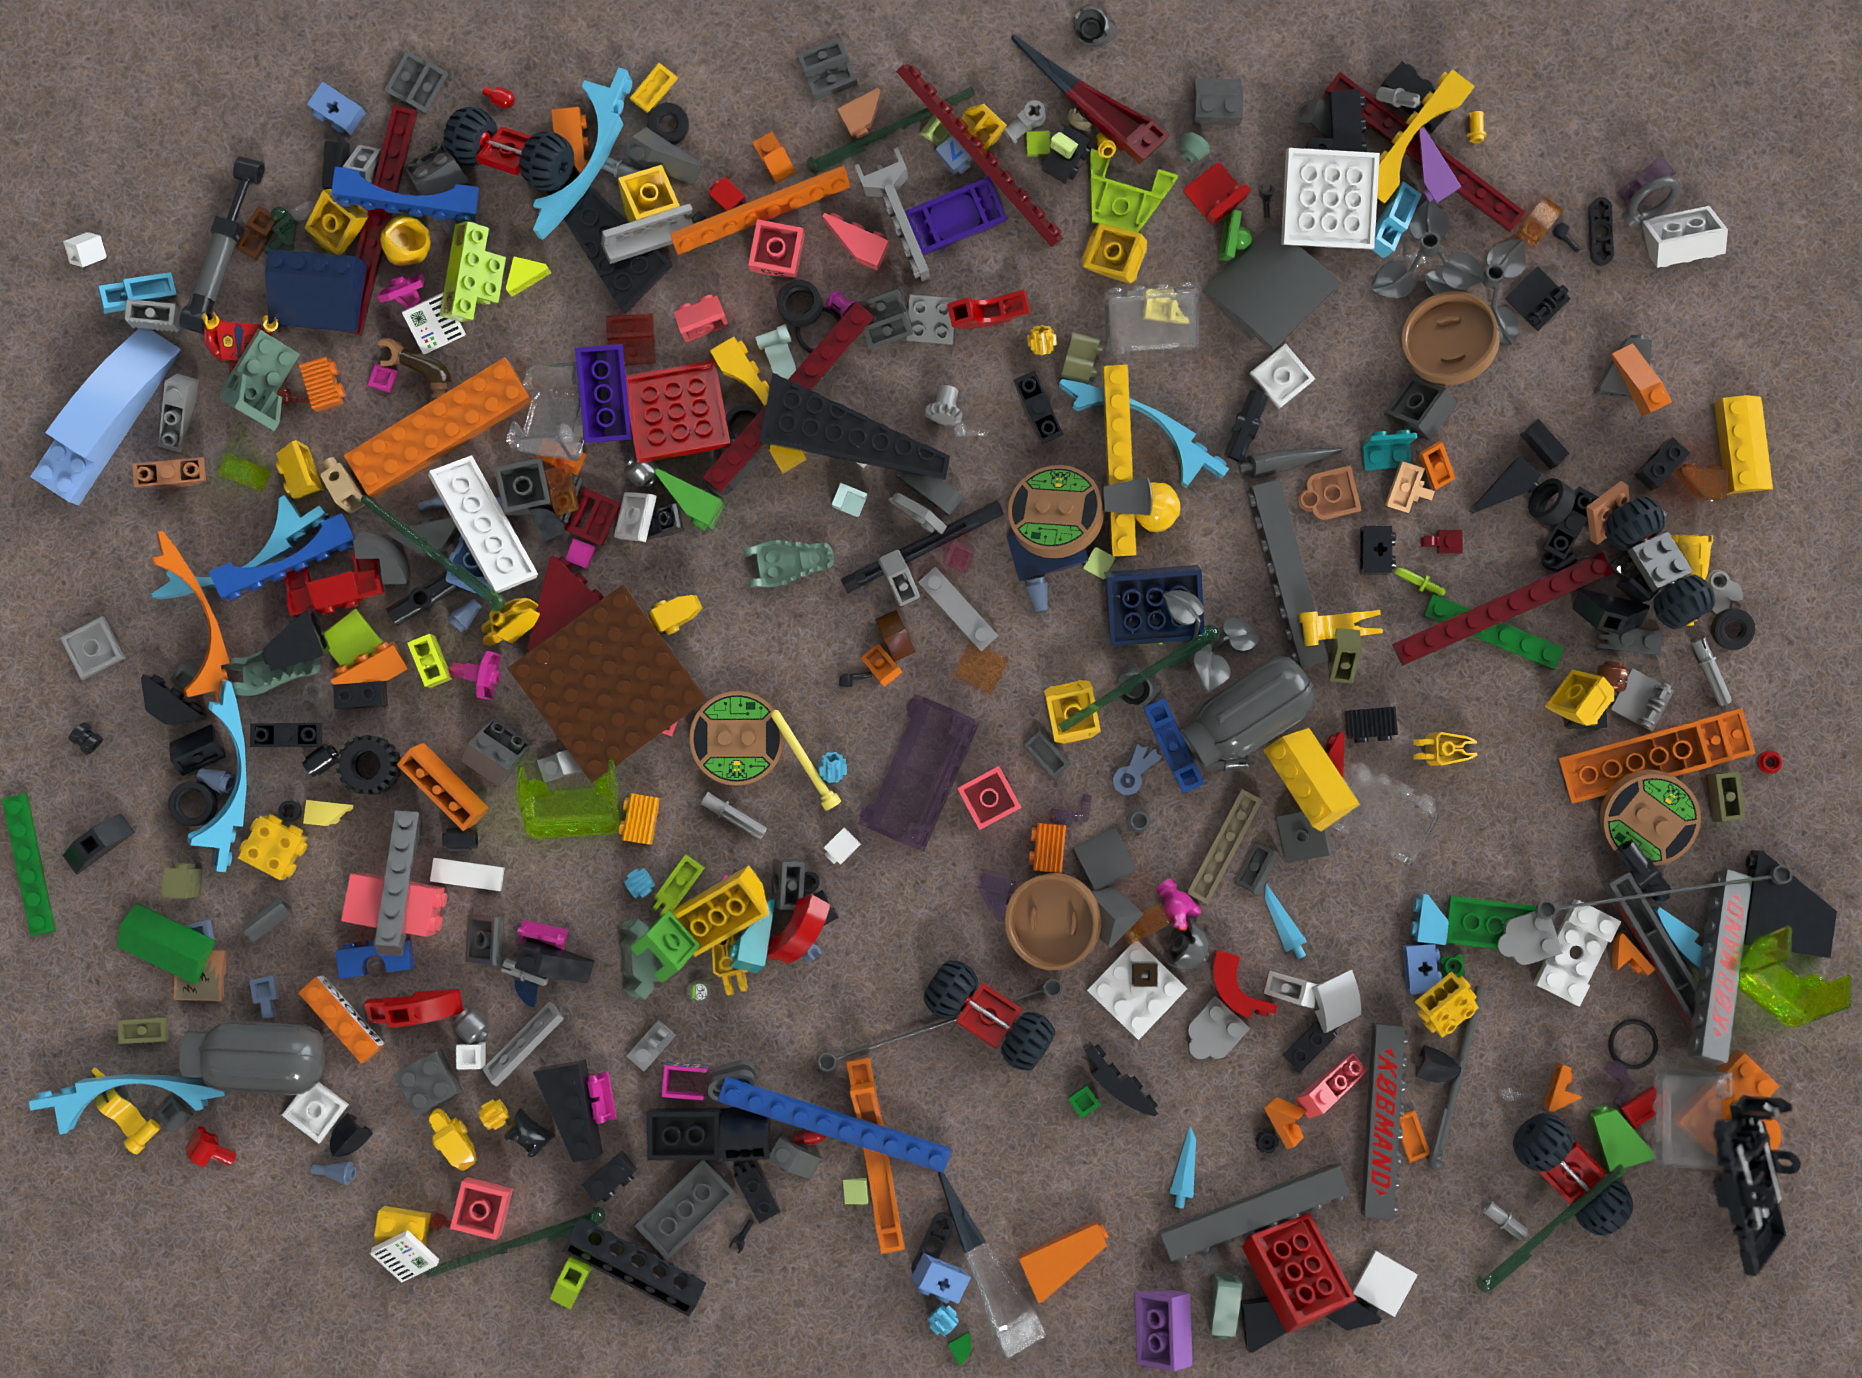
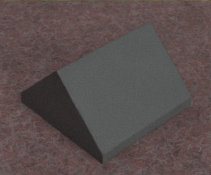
M1115 886L1091 891L1098 902L1101 913L1102 927L1099 938L1109 948L1144 915Z
M468 914L465 962L486 965L502 963L505 916Z

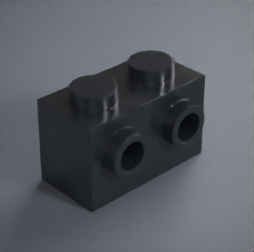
M622 1150L581 1185L595 1203L601 1199L606 1202L616 1194L614 1189L621 1184L624 1187L634 1179L632 1174L637 1168Z

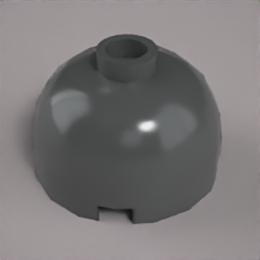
M1188 921L1189 927L1185 932L1179 931L1177 928L1173 930L1169 940L1174 939L1169 951L1164 950L1165 962L1180 970H1192L1201 963H1204L1209 956L1208 937L1201 928Z

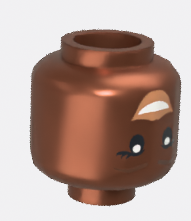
M1605 661L1603 665L1598 666L1596 675L1603 676L1614 688V696H1617V692L1626 690L1629 671L1624 667V663Z

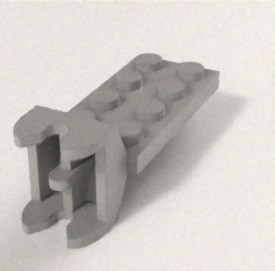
M896 147L893 150L897 163L885 168L880 164L877 166L878 171L866 176L863 175L859 164L854 165L865 196L883 197L888 214L893 213L894 216L891 217L892 224L897 236L901 234L903 236L900 240L906 257L911 256L912 258L909 260L911 270L915 279L920 277L923 283L930 280V274L897 195V191L908 179V173L900 151Z

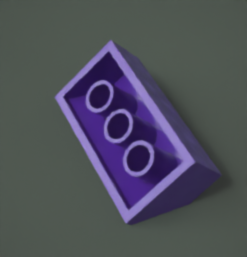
M623 345L575 348L584 443L631 440Z

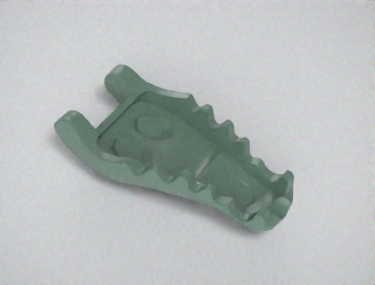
M773 540L744 548L745 556L755 555L758 579L749 580V588L783 586L813 572L830 569L834 562L833 551L827 543L807 544Z
M263 651L244 658L230 659V668L242 671L243 683L235 682L232 684L234 694L241 696L258 695L290 680L315 675L320 670L319 657L273 671L270 670L269 665L265 664L262 657Z

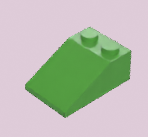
M657 468L655 471L656 475L689 516L693 526L703 531H706L707 528L713 530L725 506L722 500Z

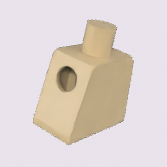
M330 457L322 463L326 471L322 472L320 476L337 505L351 515L370 503L347 467L341 462L337 463L334 457Z

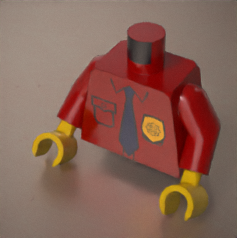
M213 312L211 320H208L206 313H203L201 316L205 323L204 343L218 362L229 363V375L257 329L272 336L273 331L278 327L276 317L272 324H267V315L262 318L264 325L262 328L261 324L219 322L215 312Z

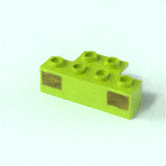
M468 221L455 224L440 310L441 317L459 322L470 321L474 318L476 303L490 305V302H499L506 257L485 251L488 227Z

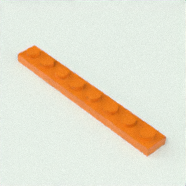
M844 165L669 233L675 250L680 255L754 226L757 223V219L766 221L850 188V183Z

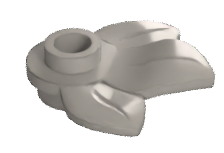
M1713 570L1708 573L1706 582L1711 585L1715 595V605L1712 611L1716 615L1728 609L1731 601L1743 600L1740 585L1731 581L1725 571ZM1715 577L1721 580L1719 586H1716L1713 582Z

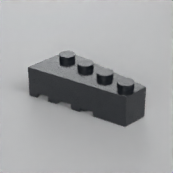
M586 1059L540 1067L533 1071L572 1162L596 1159L600 1156L603 1150L598 1124H596V1120H593L594 1115L591 1103L594 1101L593 1098H590L588 1084H586V1081H588L587 1076H589Z

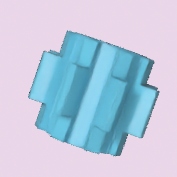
M837 752L826 753L825 756H822V760H818L819 776H822V779L828 781V783L839 782L840 779H843V775H847L846 759H843V756L837 754Z
M644 868L641 870L635 869L627 875L628 879L624 883L635 899L640 896L644 898L653 892L651 888L655 886V883Z
M943 1304L939 1305L927 1318L930 1322L929 1328L936 1335L941 1333L945 1337L959 1322L956 1318V1312L949 1305L947 1307Z

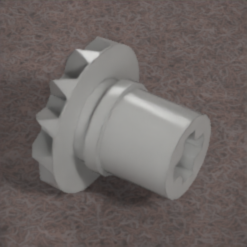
M949 385L938 387L936 401L928 404L925 408V416L929 418V421L936 422L937 425L943 424L944 426H955L961 422L962 412L956 407L958 389Z

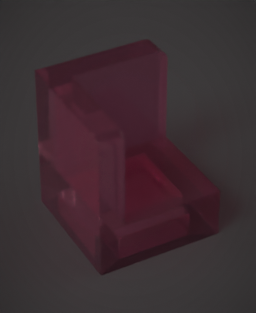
M953 541L944 566L966 574L975 550Z

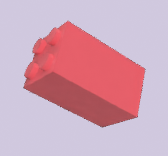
M362 872L350 874L341 921L377 928L384 876ZM410 881L406 933L427 937L435 935L436 931H440L443 917H440L441 907H445L447 901L444 887Z

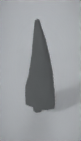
M1304 448L1247 456L1248 462L1240 463L1238 467L1240 473L1250 471L1253 479L1320 461L1341 452L1342 449Z

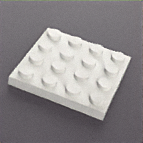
M1287 148L1281 245L1374 249L1380 153Z

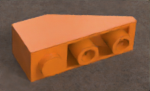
M580 107L551 110L553 131L564 137L572 146L574 166L579 174H581L590 161L587 160L586 151H590L589 137H585L584 129L588 128L587 115L582 113Z
M394 640L390 643L384 641L374 647V652L368 655L362 653L354 658V663L346 667L343 664L334 669L330 681L332 684L388 681L406 671L408 663Z

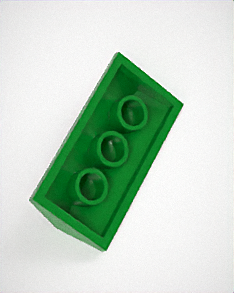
M136 903L120 924L117 947L197 985L216 940Z

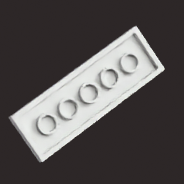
M472 455L429 471V478L494 595L537 577L538 573Z

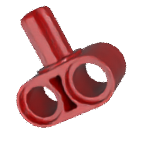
M203 1126L196 1128L185 1147L188 1159L204 1167L207 1166L211 1158L228 1166L233 1164L236 1158L235 1152L219 1146L217 1135L215 1133L212 1135L205 1131Z

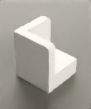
M87 232L63 241L70 264L85 267L106 258L100 235Z
M486 1042L456 1045V1069H481L486 1066Z

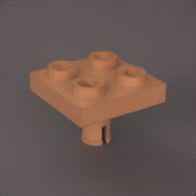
M1620 481L1586 507L1590 540L1598 545L1607 538L1604 523L1609 514L1630 501L1628 485Z

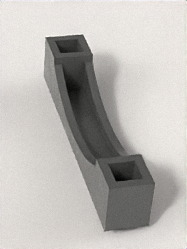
M395 811L374 943L378 955L403 956L410 881L422 831V820L419 812Z

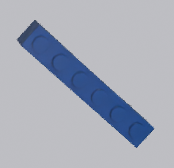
M335 167L331 191L333 202L340 206L358 205L367 210H374L375 208L385 209L389 213H399L401 211L408 212L415 217L429 215L437 220L456 219L460 223L467 221L476 222L480 197L479 187L455 184L454 189L434 195L412 196L398 194L379 188L360 176L359 170Z
M341 513L320 522L322 528L313 540L300 551L286 559L259 567H235L230 562L209 571L222 600L228 599L229 602L236 600L242 596V592L248 589L251 592L264 587L263 583L271 579L273 582L281 580L291 570H295V572L301 571L309 566V562L314 560L321 562L331 557L330 553L336 550L344 552L352 548L355 538L343 514Z

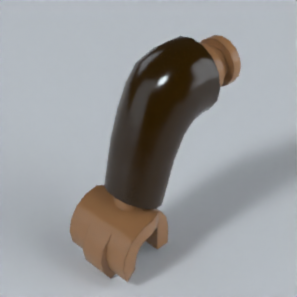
M384 338L377 342L380 348L389 347L392 353L390 360L380 361V366H392L400 363L423 375L425 383H430V390H433V394H430L431 398H438L445 394V389H448L447 382H451V374L447 366L442 362L424 354L405 349L404 344L399 340Z

